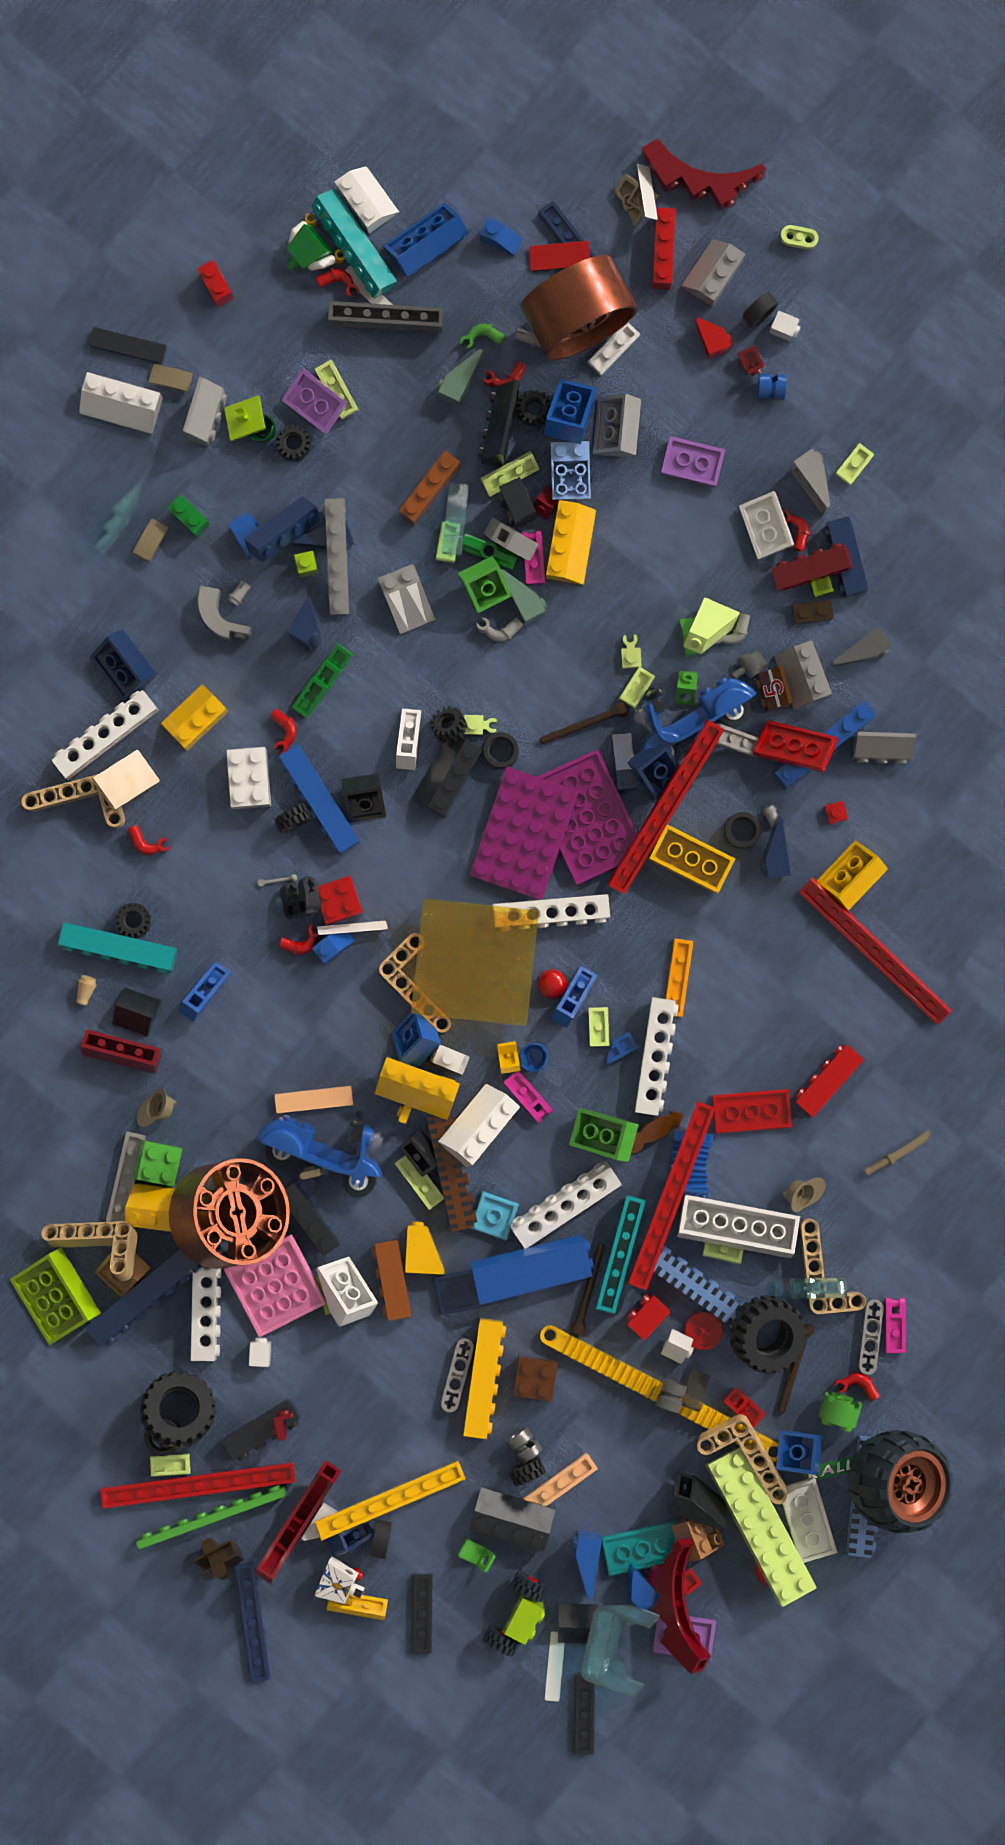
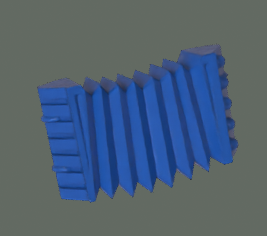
M674 1131L673 1140L676 1144L672 1145L675 1150L670 1152L673 1155L669 1159L672 1162L668 1166L670 1169L673 1166L686 1131ZM706 1134L682 1198L685 1195L708 1199L709 1188L705 1185L708 1182L705 1178L708 1176L705 1174L707 1169L704 1166L708 1164L705 1161L709 1159L707 1154L711 1153L708 1149L713 1146V1135Z

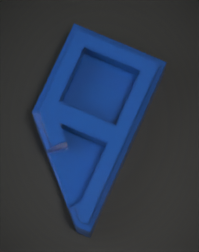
M630 1032L612 1041L606 1060L607 1065L639 1049Z

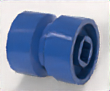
M759 373L757 397L759 399H769L772 396L774 399L784 400L786 395V375L775 374L774 377H771L770 374Z

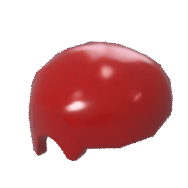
M555 969L544 970L539 975L537 982L539 991L546 998L550 999L560 998L566 992L568 985L562 972Z

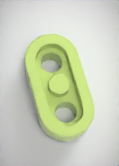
M794 225L785 226L780 235L783 244L806 250L813 249L819 239L815 230ZM791 234L793 238L788 239L786 235ZM810 238L812 242L807 243L805 239Z

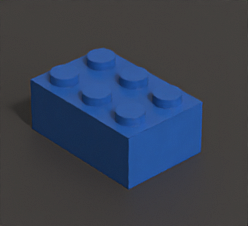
M560 379L546 418L544 435L581 444L594 406L597 388Z

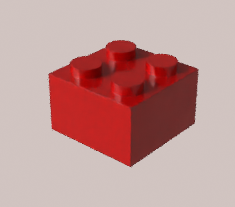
M351 876L318 886L321 911L327 926L363 914Z
M653 1293L644 1295L639 1301L641 1305L636 1310L633 1308L626 1315L627 1325L644 1341L671 1312Z

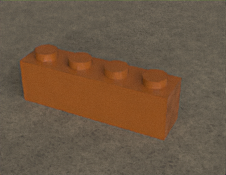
M444 451L399 509V515L415 526L461 467L460 461L447 451Z
M395 1239L375 1243V1248H372L373 1259H377L379 1266L375 1267L377 1279L381 1278L382 1286H379L380 1297H384L385 1305L382 1306L383 1315L388 1317V1321L411 1317L412 1313L399 1241Z

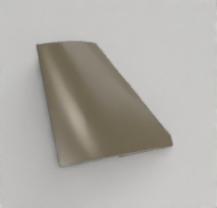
M624 174L615 189V193L621 199L625 211L630 215L633 221L632 224L637 227L645 217L640 182L629 174ZM653 191L654 199L656 201L659 195Z

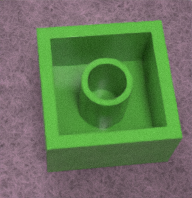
M492 556L458 573L469 600L478 613L512 596L502 571Z
M140 1139L132 1177L137 1180L174 1187L182 1148Z

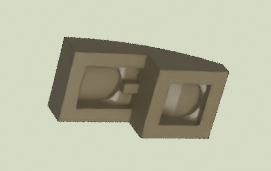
M153 364L149 383L169 387L171 390L188 392L193 374Z
M151 519L141 535L133 555L150 563L169 527Z

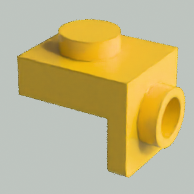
M516 1042L497 1044L501 1074L520 1071Z

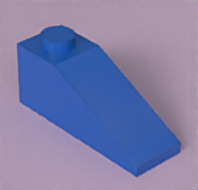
M214 962L182 1001L179 1012L195 1022L231 972L217 962Z
M580 966L550 1019L567 1028L597 975Z

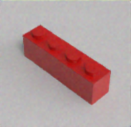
M656 208L658 219H655L652 289L671 290L676 208Z
M847 1044L844 1046L839 1045L833 1052L835 1056L831 1061L827 1059L820 1067L822 1071L818 1075L814 1074L807 1081L809 1083L805 1090L801 1088L795 1095L797 1099L794 1102L810 1117H814L864 1061Z

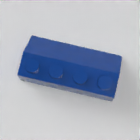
M443 203L383 246L398 268L408 277L416 273L423 265L430 263L440 253L446 252L450 246L463 240L469 232L461 217L447 204Z

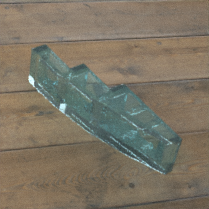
M140 483L111 508L116 515L103 526L107 534L94 545L101 554L116 541L135 512L144 491Z
M449 483L442 554L462 556L468 485Z
M846 1277L773 1279L774 1296L780 1299L847 1297Z

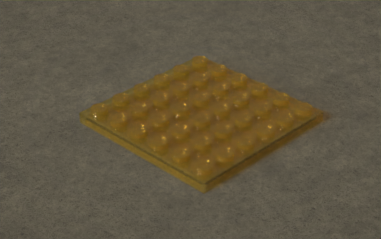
M424 898L411 1014L527 1026L539 911Z

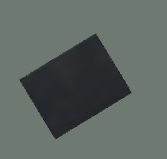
M124 988L115 1005L112 1024L149 1036L161 1000Z
M559 1603L558 1643L597 1644L598 1604Z

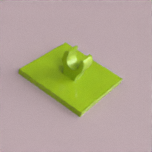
M259 395L224 407L231 441L266 429Z

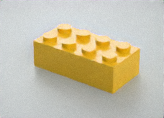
M667 824L649 861L717 895L735 858Z

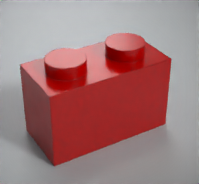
M214 260L197 268L199 276L217 308L234 299Z

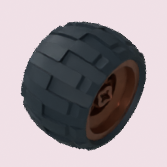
M892 1430L876 1434L875 1437L868 1438L861 1444L860 1450L858 1452L855 1451L847 1475V1480H849L848 1492L850 1499L855 1503V1508L867 1521L878 1528L904 1534L931 1527L933 1522L940 1519L945 1513V1508L950 1503L952 1496L953 1474L950 1473V1463L947 1457L930 1440L913 1432Z

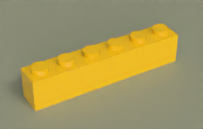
M480 1318L463 1436L487 1439V1434L491 1435L493 1423L489 1422L490 1415H494L495 1403H492L493 1395L497 1396L498 1384H494L495 1376L500 1375L501 1365H498L497 1362L498 1357H502L503 1345H500L501 1337L505 1338L506 1326H503V1321Z

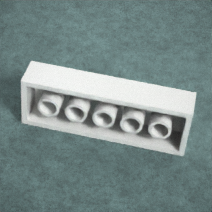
M685 1195L682 1202L677 1237L792 1258L795 1253L800 1216Z

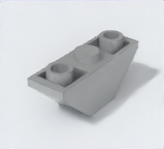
M492 517L483 533L499 545L528 561L531 560L539 545Z

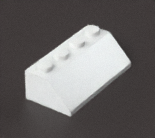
M87 372L81 391L79 413L152 434L163 398L159 392Z
M485 1084L440 1138L438 1143L465 1167H469L476 1162L520 1106L505 1093Z

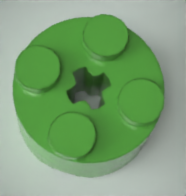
M825 1392L818 1416L822 1419L821 1423L827 1426L835 1424L841 1426L840 1429L851 1432L852 1428H856L863 1404L860 1401L856 1404L853 1402L854 1398L840 1393L832 1392V1396H830L828 1392Z

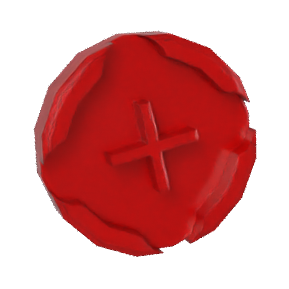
M700 1311L688 1318L684 1334L693 1339L692 1347L698 1350H709L720 1342L723 1336V1327L721 1321L714 1314Z

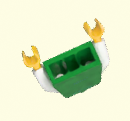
M307 214L305 221H301L291 230L287 250L292 257L286 262V265L292 271L299 265L303 269L313 271L335 264V261L343 263L345 260L344 257L338 258L337 256L342 253L340 249L335 252L334 256L331 255L333 251L314 229L317 220L308 221L312 217L311 214Z

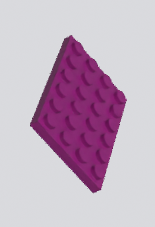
M594 750L538 776L539 778L580 791L560 847V851L576 885L617 867L635 839L637 832L599 750Z
M506 767L470 876L543 900L580 791Z

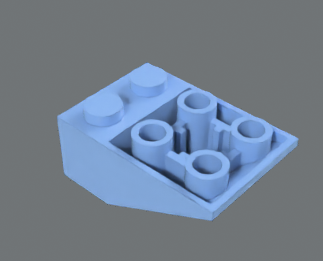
M582 441L581 444L574 442H551L553 500L591 499L589 441Z

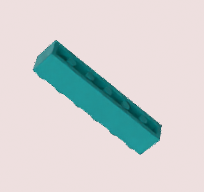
M335 188L316 196L311 205L313 212L319 217L325 230L329 232L346 261L352 266L356 276L364 284L366 291L370 293L373 299L391 291L397 280Z
M63 922L58 945L63 946L62 950L74 952V949L82 950L81 954L92 956L93 953L100 954L101 959L111 961L113 957L119 959L118 963L130 965V962L138 963L137 967L148 969L149 966L156 967L157 972L167 974L168 970L173 971L178 951L177 948Z
M629 1195L625 1196L598 1295L596 1309L614 1314L616 1312L645 1205L644 1199Z

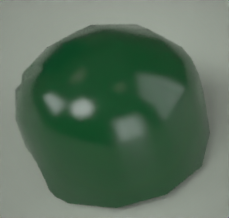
M263 414L266 429L250 435L252 440L259 443L269 442L276 434V424L266 414Z

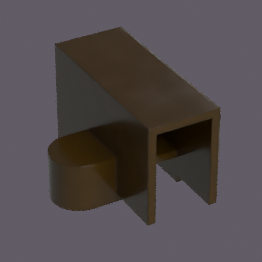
M206 1538L202 1542V1549L205 1554L193 1560L202 1569V1573L199 1576L207 1581L214 1576L219 1580L227 1579L229 1568L244 1561L239 1546L231 1539L218 1546L216 1541Z

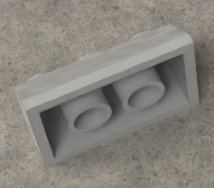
M712 239L681 287L713 307L743 263L745 253L730 243Z
M199 377L183 432L187 440L209 446L210 442H213L215 439L216 423L219 424L222 413H220L221 406L225 405L227 395L223 387L202 377Z
M628 394L598 398L593 454L615 457L636 455L641 399Z
M812 640L774 656L777 667L783 665L793 702V710L831 696L829 684Z
M857 732L853 736L852 759H857L858 763H869V760H876V763L887 764L888 761H896V764H907V761H911L913 758L916 734Z

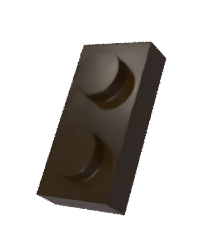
M831 600L795 604L792 606L795 625L833 620Z

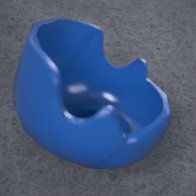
M530 1043L524 1046L520 1054L521 1066L528 1072L543 1070L549 1061L546 1047L540 1043Z

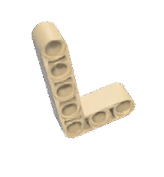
M97 775L33 791L22 797L23 807L29 811L36 812L99 795L107 824L112 828L118 829L125 823L122 806L113 811L106 804L105 798L93 783L92 778ZM86 783H91L92 785L89 792L83 791V785ZM67 788L73 789V794L70 797H65L64 795ZM48 793H54L55 795L54 800L51 802L46 801ZM34 797L36 804L33 807H28V800ZM118 814L120 816L119 822L112 824L111 817Z
M416 933L411 934L381 963L379 967L380 974L438 1032L445 1033L451 1027L449 1018L401 971L424 947L422 936ZM414 937L421 940V944L417 948H413L410 945V941ZM405 951L407 953L406 960H397V953ZM386 964L393 966L394 970L390 975H386L383 972V967ZM399 978L407 980L405 988L397 987L396 982ZM414 991L420 993L421 997L418 1002L410 1000V994ZM426 1005H431L434 1008V1013L431 1016H426L423 1013ZM439 1019H445L448 1023L447 1027L443 1030L437 1027Z
M811 1218L802 1220L800 1223V1237L809 1309L815 1314L856 1311L864 1308L866 1299L859 1292L826 1294L819 1226ZM808 1222L814 1224V1229L810 1233H807L804 1229L805 1224ZM814 1241L816 1249L813 1252H808L807 1244ZM811 1261H817V1270H809V1263ZM814 1280L820 1282V1288L816 1291L811 1289V1283ZM854 1296H860L861 1302L857 1306H853L851 1302ZM835 1298H840L842 1301L841 1306L838 1308H834L832 1305V1301ZM815 1300H821L823 1303L819 1310L813 1308Z
M126 1221L50 1224L45 1226L41 1232L42 1238L54 1248L112 1246L111 1272L120 1281H127L133 1275L137 1232Z
M736 1415L699 1435L697 1448L703 1455H709L737 1441L770 1500L775 1504H782L786 1501L787 1487L746 1416ZM737 1423H743L745 1424V1427L743 1429H738L735 1425ZM723 1431L726 1432L728 1436L725 1438H721L718 1435V1433ZM751 1439L755 1444L748 1446L745 1444V1441ZM707 1440L711 1445L705 1447L701 1442ZM757 1456H761L764 1458V1461L756 1462L754 1459ZM766 1473H771L774 1475V1477L771 1479H766L764 1475ZM775 1490H781L783 1494L777 1496L773 1492Z

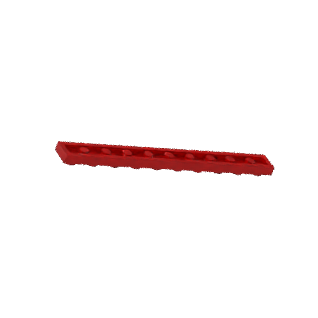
M708 719L705 721L607 884L623 894L626 893L724 732V728Z
M813 877L802 887L799 893L931 1020L938 1025L951 1013L952 1010Z
M699 1101L695 1105L628 1284L644 1290L648 1288L716 1109Z
M294 1462L104 1487L100 1491L102 1507L110 1508L296 1482Z

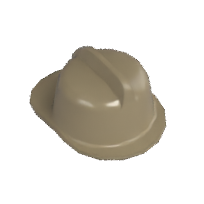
M157 1089L140 1105L137 1112L138 1125L147 1127L156 1120L168 1119L177 1102L168 1096L164 1089Z
M815 1177L808 1181L795 1180L783 1192V1196L791 1204V1209L794 1212H799L820 1199L825 1191L826 1184L820 1177Z

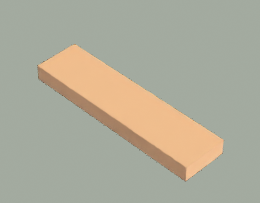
M352 1086L275 1094L276 1113L353 1105Z
M586 1452L525 1496L524 1499L547 1506L598 1468Z

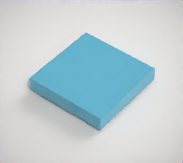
M483 1191L476 1210L478 1222L474 1223L475 1227L471 1229L507 1241L511 1229L510 1224L515 1218L519 1204Z

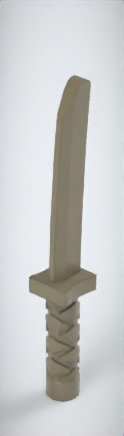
M930 1131L924 1132L892 1154L885 1155L884 1159L865 1168V1174L869 1176L889 1164H895L896 1160L927 1141Z

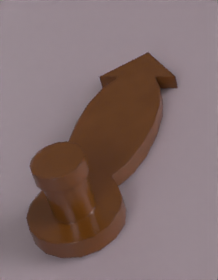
M669 1110L670 1115H662L648 1122L640 1132H636L631 1153L639 1152L644 1143L653 1142L664 1137L675 1125L676 1128H679L684 1114Z

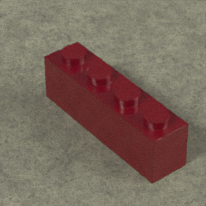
M838 543L830 546L831 549L826 551L823 549L813 551L811 556L805 557V555L795 557L792 562L782 561L776 563V567L771 569L777 590L781 592L854 569L848 547Z
M86 1029L80 1045L81 1053L84 1056L156 1074L162 1057L160 1048Z

